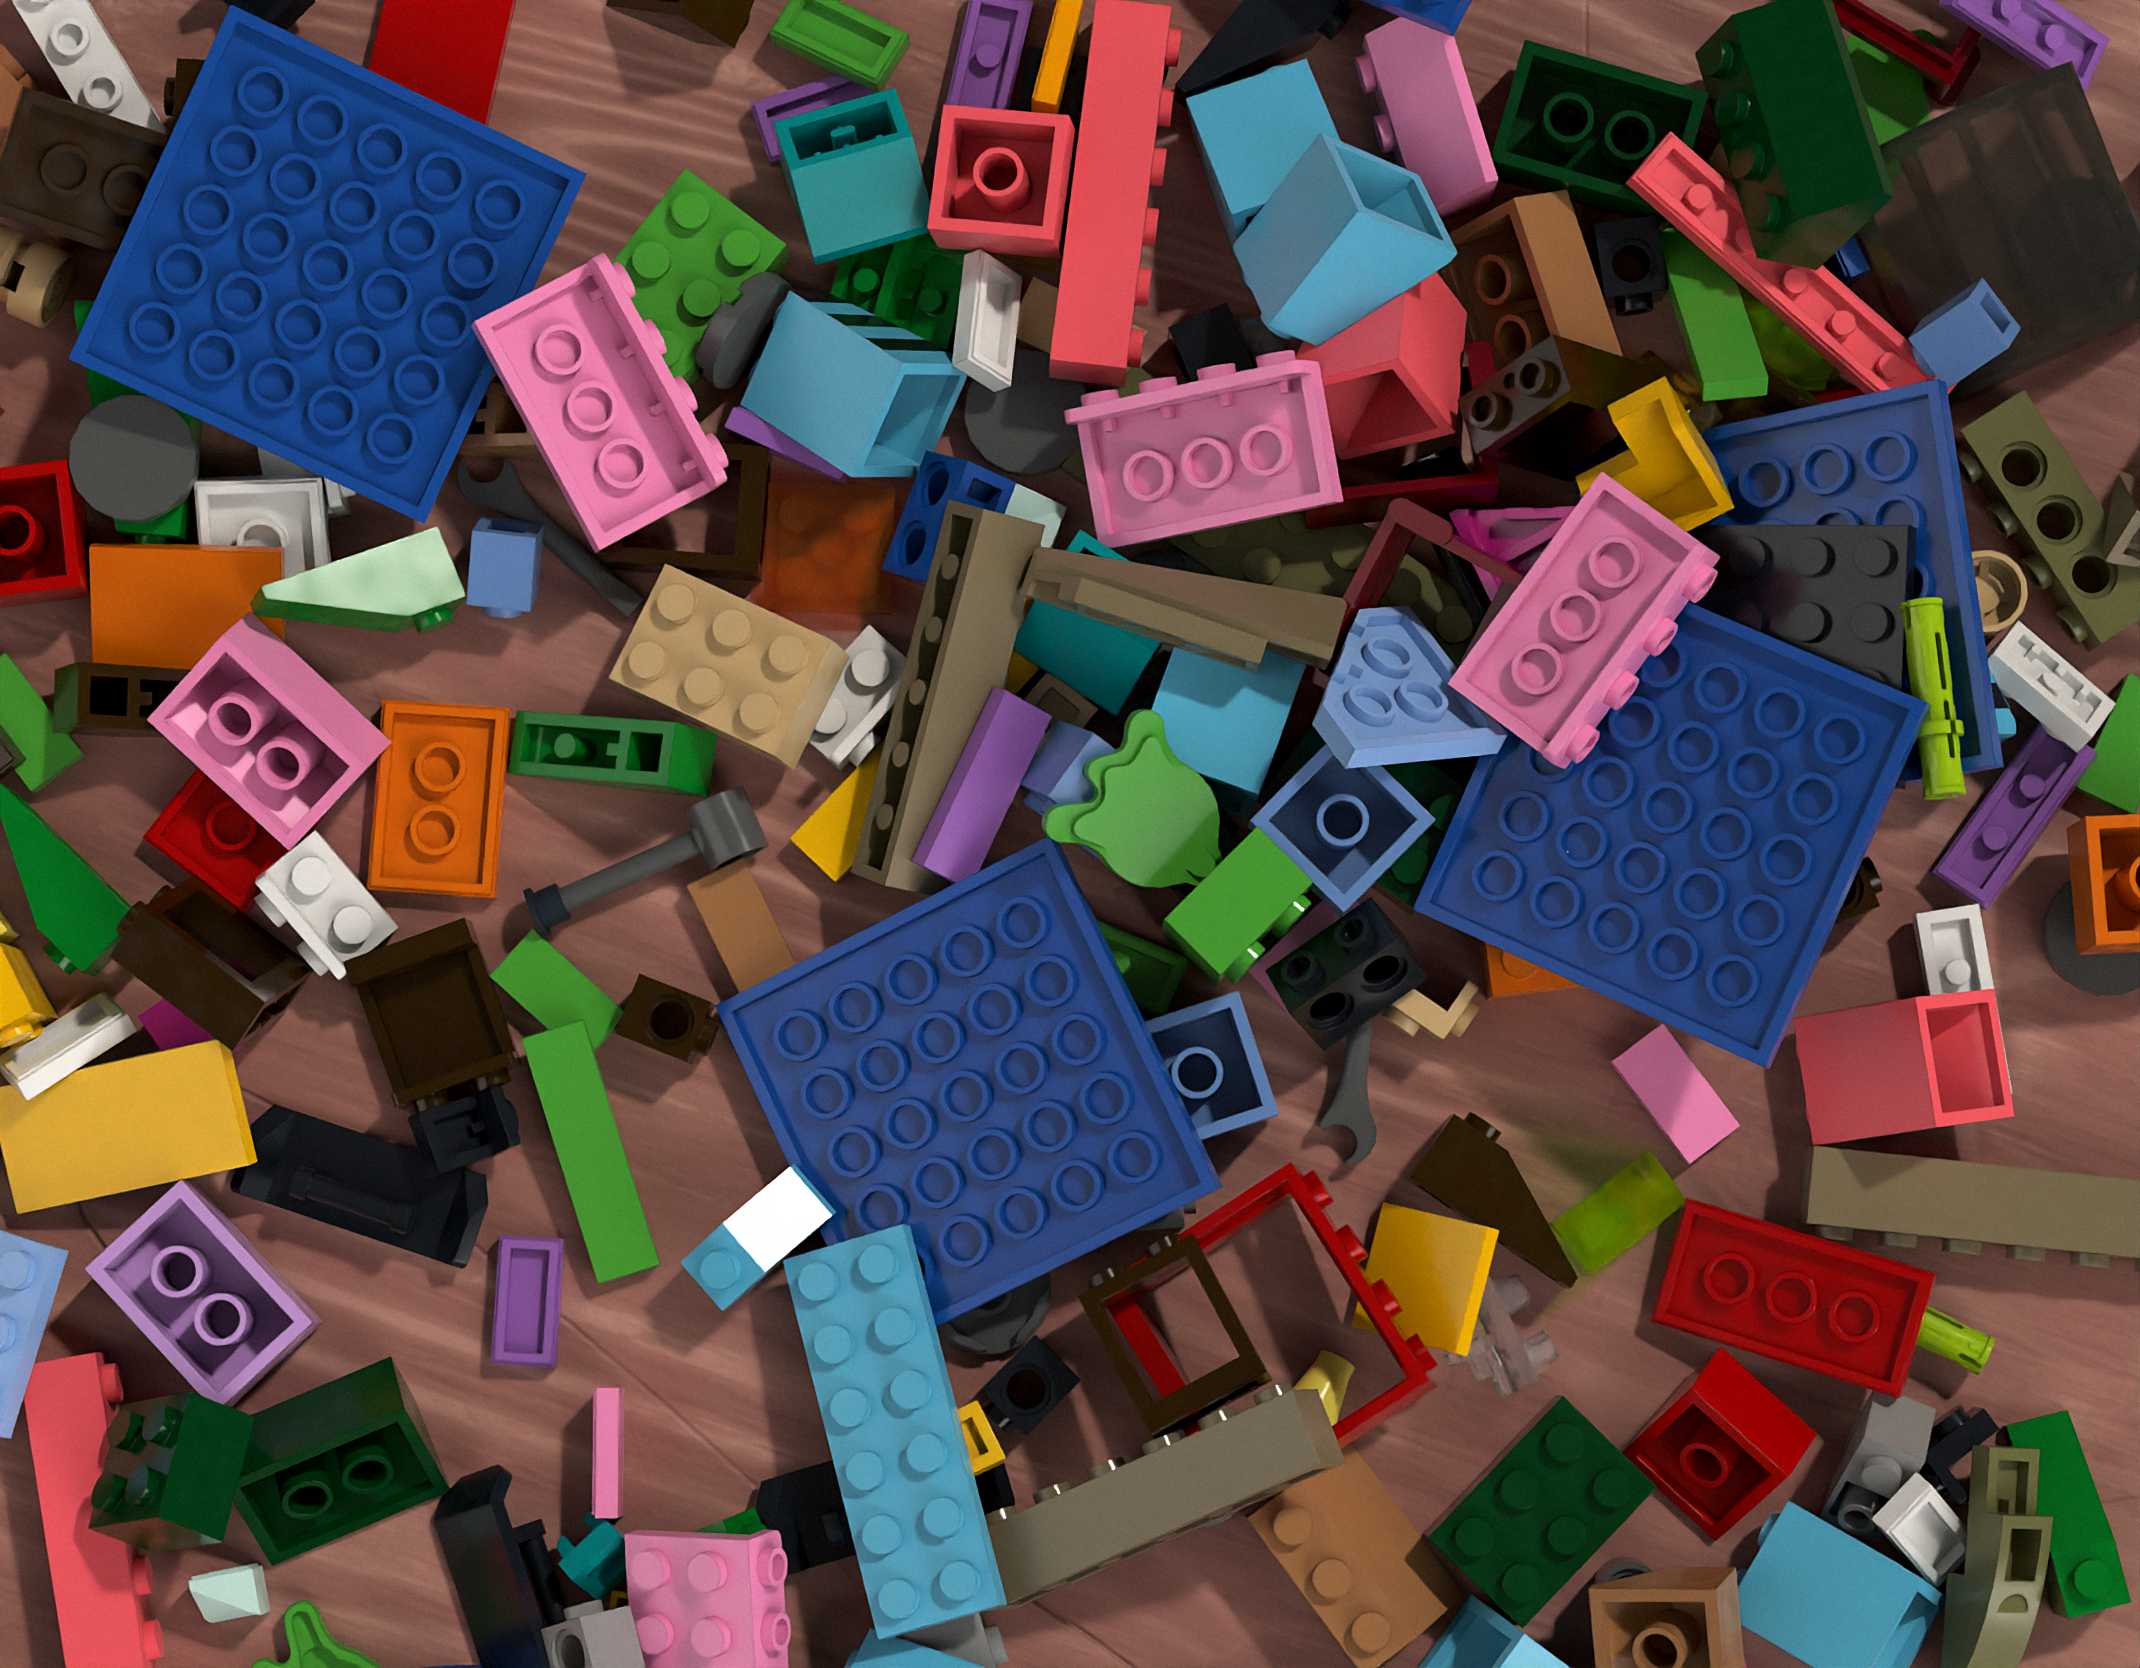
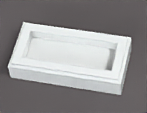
M978 249L964 255L952 365L993 392L1011 386L1023 277L982 249Z
M101 992L43 1028L42 1034L39 1037L0 1055V1071L4 1078L28 1101L137 1032L129 1015L105 992Z
M1917 1472L1871 1519L1916 1573L1935 1589L1947 1579V1572H1954L1965 1560L1966 1526L1933 1486Z

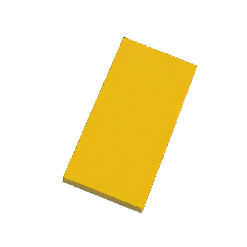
M217 1039L79 1068L28 1101L11 1084L0 1086V1145L17 1214L249 1166L258 1162L232 1052Z

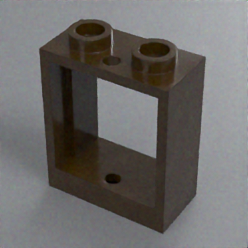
M1552 334L1457 401L1476 455L1572 482L1576 479L1575 476L1595 467L1627 445L1614 425L1607 406L1649 385L1653 380L1647 364ZM1514 376L1515 384L1510 388L1509 381Z
M720 443L726 453L729 466L741 467L734 555L626 547V536L598 551L605 553V562L610 570L660 574L666 563L695 577L762 582L772 455L769 447Z
M196 876L191 877L173 889L168 885L163 886L147 905L142 901L134 904L122 918L116 929L123 937L110 955L114 961L231 1051H234L283 1017L314 971L304 959Z
M1176 1233L1158 1240L1144 1251L1147 1259L1125 1271L1122 1265L1119 1264L1099 1272L1087 1281L1090 1290L1077 1296L1145 1426L1154 1439L1178 1432L1272 1381L1212 1266L1193 1234L1181 1239L1179 1234ZM1190 1263L1239 1357L1154 1403L1110 1321L1105 1308Z

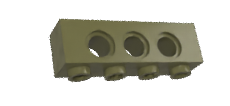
M2022 390L1961 429L1954 436L1960 475L1970 485L1977 482L1990 501V504L1986 505V512L1991 522L2003 537L2007 538L2012 535L2025 554V557L2021 559V565L2026 575L2038 590L2043 591L2047 588L2060 608L2056 612V618L2067 637L2075 644L2082 641L2089 652L2140 620V568L2113 564L2104 560L2102 550L2108 515L2026 391ZM2017 457L2028 465L2031 478L2027 486H2016L2006 480L2002 473L2004 458ZM2040 510L2055 511L2063 518L2065 523L2063 539H2050L2040 532L2037 525V516ZM2075 563H2088L2098 571L2100 587L2097 593L2084 592L2075 585L2072 578V570Z

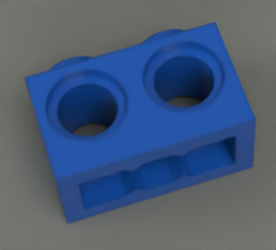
M926 450L881 569L925 588L948 499L1005 514L1017 482L970 461Z

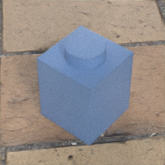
M1982 277L1922 318L1908 340L1913 345L1912 353L1919 367L1928 376H1936L1938 379L1945 381L1948 389L2008 349L2021 327Z
M491 516L480 517L472 530L466 605L482 606L483 613L500 618H514L520 616L521 611H531L539 597L545 523Z

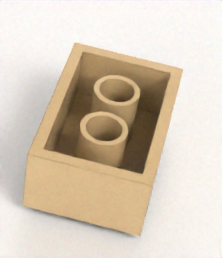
M665 563L609 679L639 699L789 769L795 770L850 656L833 640Z

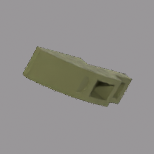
M1973 1445L1965 1573L1947 1572L1941 1668H2018L2036 1620L2044 1588L2051 1544L2053 1517L2036 1514L2040 1449L2017 1446Z

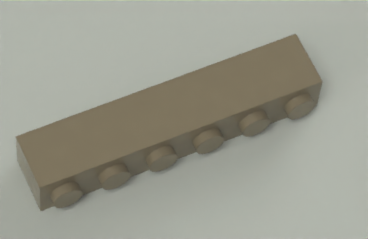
M948 499L851 873L884 886L927 895H934L951 886V882L911 862L993 687L1003 690L1006 687L1008 665L1014 642L1025 615L1024 604L1026 597L1020 595V591L1033 553L1036 548L1041 547L1045 528L1044 524Z
M1821 1146L1805 1148L1798 1224L1815 1226V1236L1828 1240L1853 1242L1854 1230L1878 1232V1245L1917 1249L1918 1237L1943 1239V1252L1981 1255L1982 1243L2007 1246L2006 1258L2045 1262L2046 1250L2071 1253L2070 1265L2105 1269L2110 1268V1257L2135 1259L2134 1272H2140V1180Z
M1290 1382L1272 1386L1253 1396L1257 1405L1239 1414H1236L1234 1407L1226 1408L1199 1419L1197 1423L1201 1431L1181 1439L1179 1433L1175 1432L1151 1440L1142 1445L1145 1456L1127 1464L1123 1457L1100 1463L1087 1470L1089 1481L1074 1488H1071L1069 1482H1062L1044 1488L1032 1495L1036 1505L1018 1513L1015 1506H1009L984 1515L1007 1605L987 1610V1612L1020 1607L1345 1464V1459L1318 1389L1293 1390Z

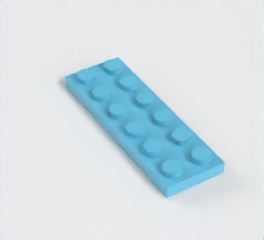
M905 1224L897 1225L784 1259L783 1264L878 1640L889 1639L1007 1605L910 1226Z

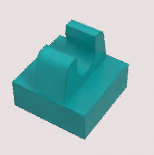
M588 1512L582 1518L590 1527L591 1533L577 1546L565 1536H562L557 1542V1548L562 1557L558 1564L571 1581L596 1600H602L627 1577L624 1533L607 1519L595 1518L592 1512Z

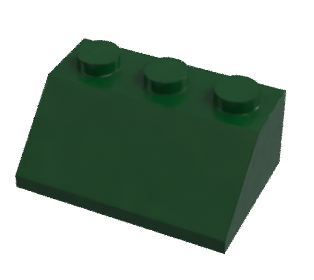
M390 1356L252 1414L251 1416H254L255 1419L233 1503L271 1566L451 1490L416 1401Z

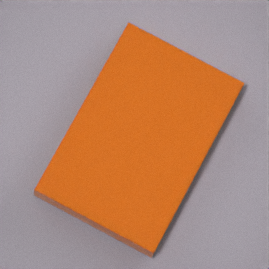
M93 542L89 546L92 663L192 670L226 631L249 611L253 613L250 602L261 586L285 579V547ZM256 616L286 644V619Z
M382 699L380 732L392 743L381 753L377 760L367 889L369 891L497 900L512 714L510 708Z

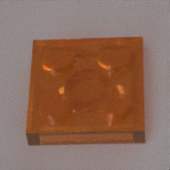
M768 483L764 609L770 612L892 616L893 574L881 568L894 536L895 486Z

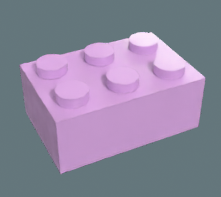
M179 1180L85 1268L92 1278L201 1396L231 1408L323 1323L319 1316L194 1181Z

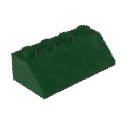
M1778 0L1731 15L1695 52L1706 92H1709L1708 99L1756 257L1818 270L1883 208L1895 194L1833 1Z

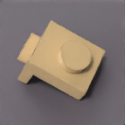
M1470 980L1465 982L1447 1010L1413 989L1388 1006L1381 1017L1412 1038L1418 1029L1438 1043L1443 1041L1449 1032L1460 1038L1481 1007L1471 1000L1479 987Z

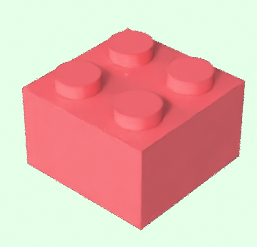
M943 104L927 229L938 248L966 251L982 249L988 253L1063 259L1078 143V134L1069 115Z

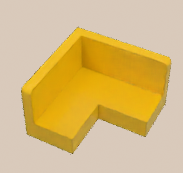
M1665 376L1607 406L1614 425L1629 449L1575 476L1582 496L1585 495L1602 471L1686 532L1735 508L1715 457Z

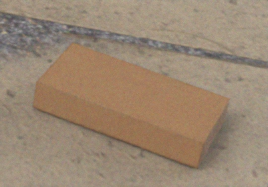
M744 857L686 885L739 993L797 964Z

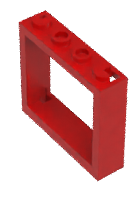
M1290 1162L1183 1231L1179 1236L1181 1239H1184L1193 1234L1203 1252L1207 1254L1293 1198L1407 1377L1332 1426L1340 1449H1342L1438 1387L1429 1373L1438 1364L1418 1333L1407 1339L1394 1316L1401 1313L1403 1309L1384 1279L1381 1278L1372 1284L1359 1263L1367 1258L1368 1254L1352 1228L1346 1224L1338 1229L1327 1213L1325 1207L1332 1204L1334 1200L1314 1170L1304 1176L1301 1170ZM1146 1256L1143 1257L1142 1259H1140L1139 1261H1137L1136 1263H1134V1264L1131 1265L1130 1267H1132V1266H1134V1265H1136V1264L1142 1262L1143 1260L1147 1259V1257H1146ZM1190 1263L1107 1307L1163 1398L1190 1384L1191 1381L1139 1297L1189 1266ZM1197 1422L1183 1429L1187 1437L1201 1431ZM1254 1503V1504H1252V1505H1249V1506H1247V1507H1245V1508H1242V1509L1238 1510V1512L1243 1513L1244 1511H1246L1247 1509H1249L1250 1507H1252V1506L1255 1505L1256 1503Z

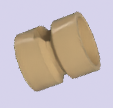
M0 222V304H6V310L10 316L44 329L55 318L68 293L75 269V256L73 253L43 240H38L28 245L26 235L22 231Z
M1993 550L1972 552L1985 641L1998 635L2013 624L2023 612L2028 598L2027 580L2020 566L2006 554Z

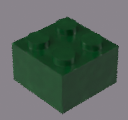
M191 1391L122 1404L108 1431L110 1448L103 1474L98 1478L92 1491L91 1504L93 1511L88 1529L152 1553L223 1542L255 1417Z

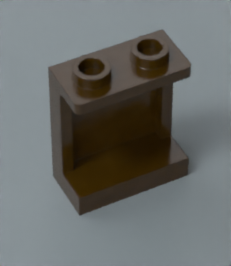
M465 917L343 961L351 986L357 988L394 1092L391 1094L395 1107L404 1109L411 1106L414 1114L420 1111L451 1102L448 1092L472 1084L475 1094L493 1085L499 1084L502 1086L512 1081L509 1070L523 1066L496 988L490 977L491 974L472 922Z

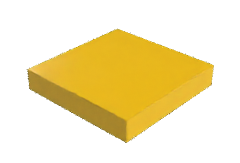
M1383 1202L1365 1272L1372 1284L1383 1278L1395 1295L1403 1311L1394 1316L1407 1339L1418 1333L1428 1347L1468 1356L1499 1230ZM1358 1301L1351 1327L1379 1334Z

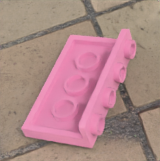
M604 253L591 258L586 264L485 315L474 321L471 325L595 553L718 488L727 481L724 468L729 466L726 453L719 440L711 432L705 435L693 414L698 409L691 388L680 375L674 378L666 365L662 355L667 352L661 333L652 320L646 319L642 321L630 299L636 293L627 271L619 262L611 264Z
M1294 350L1278 351L1257 356L1258 368L1236 372L1234 363L1220 364L1197 370L1198 381L1178 385L1176 377H1162L1138 383L1140 394L1119 398L1117 389L1098 391L1080 396L1082 407L1065 410L1064 417L1067 425H1077L1097 540L1108 548L1116 550L1344 502L1319 361L1296 360Z
M1601 471L1447 684L1540 752L1552 764L1566 769L1571 761L1577 764L1590 753L1598 741L1600 732L1595 728L1611 707L1614 710L1621 708L1635 691L1639 683V678L1635 676V673L1649 654L1656 657L1670 644L1678 630V624L1674 620L1689 600L1693 603L1698 602L1711 588L1718 574V571L1713 567L1720 559V556Z
M638 1529L624 1534L628 1605L631 1607L646 1668H789L788 1644L791 1637V1623L785 1610L784 1580L787 1575L788 1562L786 1553L782 1549V1539L778 1530L764 1529L751 1535Z

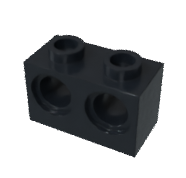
M1372 897L1265 970L1289 1014L1323 1051L1429 979L1405 936Z

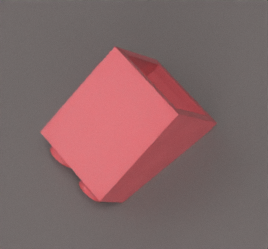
M1437 272L1322 345L1316 346L1303 341L1295 355L1296 360L1319 361L1334 450L1341 461L1456 433L1459 409L1457 400L1460 398L1467 311Z
M1994 989L1891 1000L1793 1018L1796 1035V1054L1800 1061L1806 1098V1117L1810 1125L1813 1146L2015 1117Z

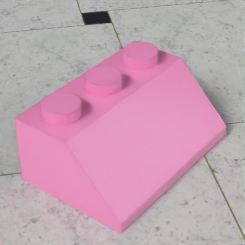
M1399 17L1366 34L1362 45L1363 55L1355 57V66L1363 92L1365 94L1374 92L1381 115L1373 117V124L1383 154L1393 151L1397 166L1420 176L1441 220L1488 207L1498 182V176L1454 35L1453 37L1403 17Z
M251 611L219 638L147 719L148 722L289 851L392 743Z

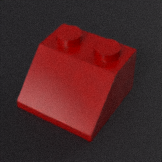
M1720 1347L1683 1381L1625 1446L1622 1453L1666 1497L1710 1537L1717 1541L1790 1476L1817 1436V1433L1725 1349Z

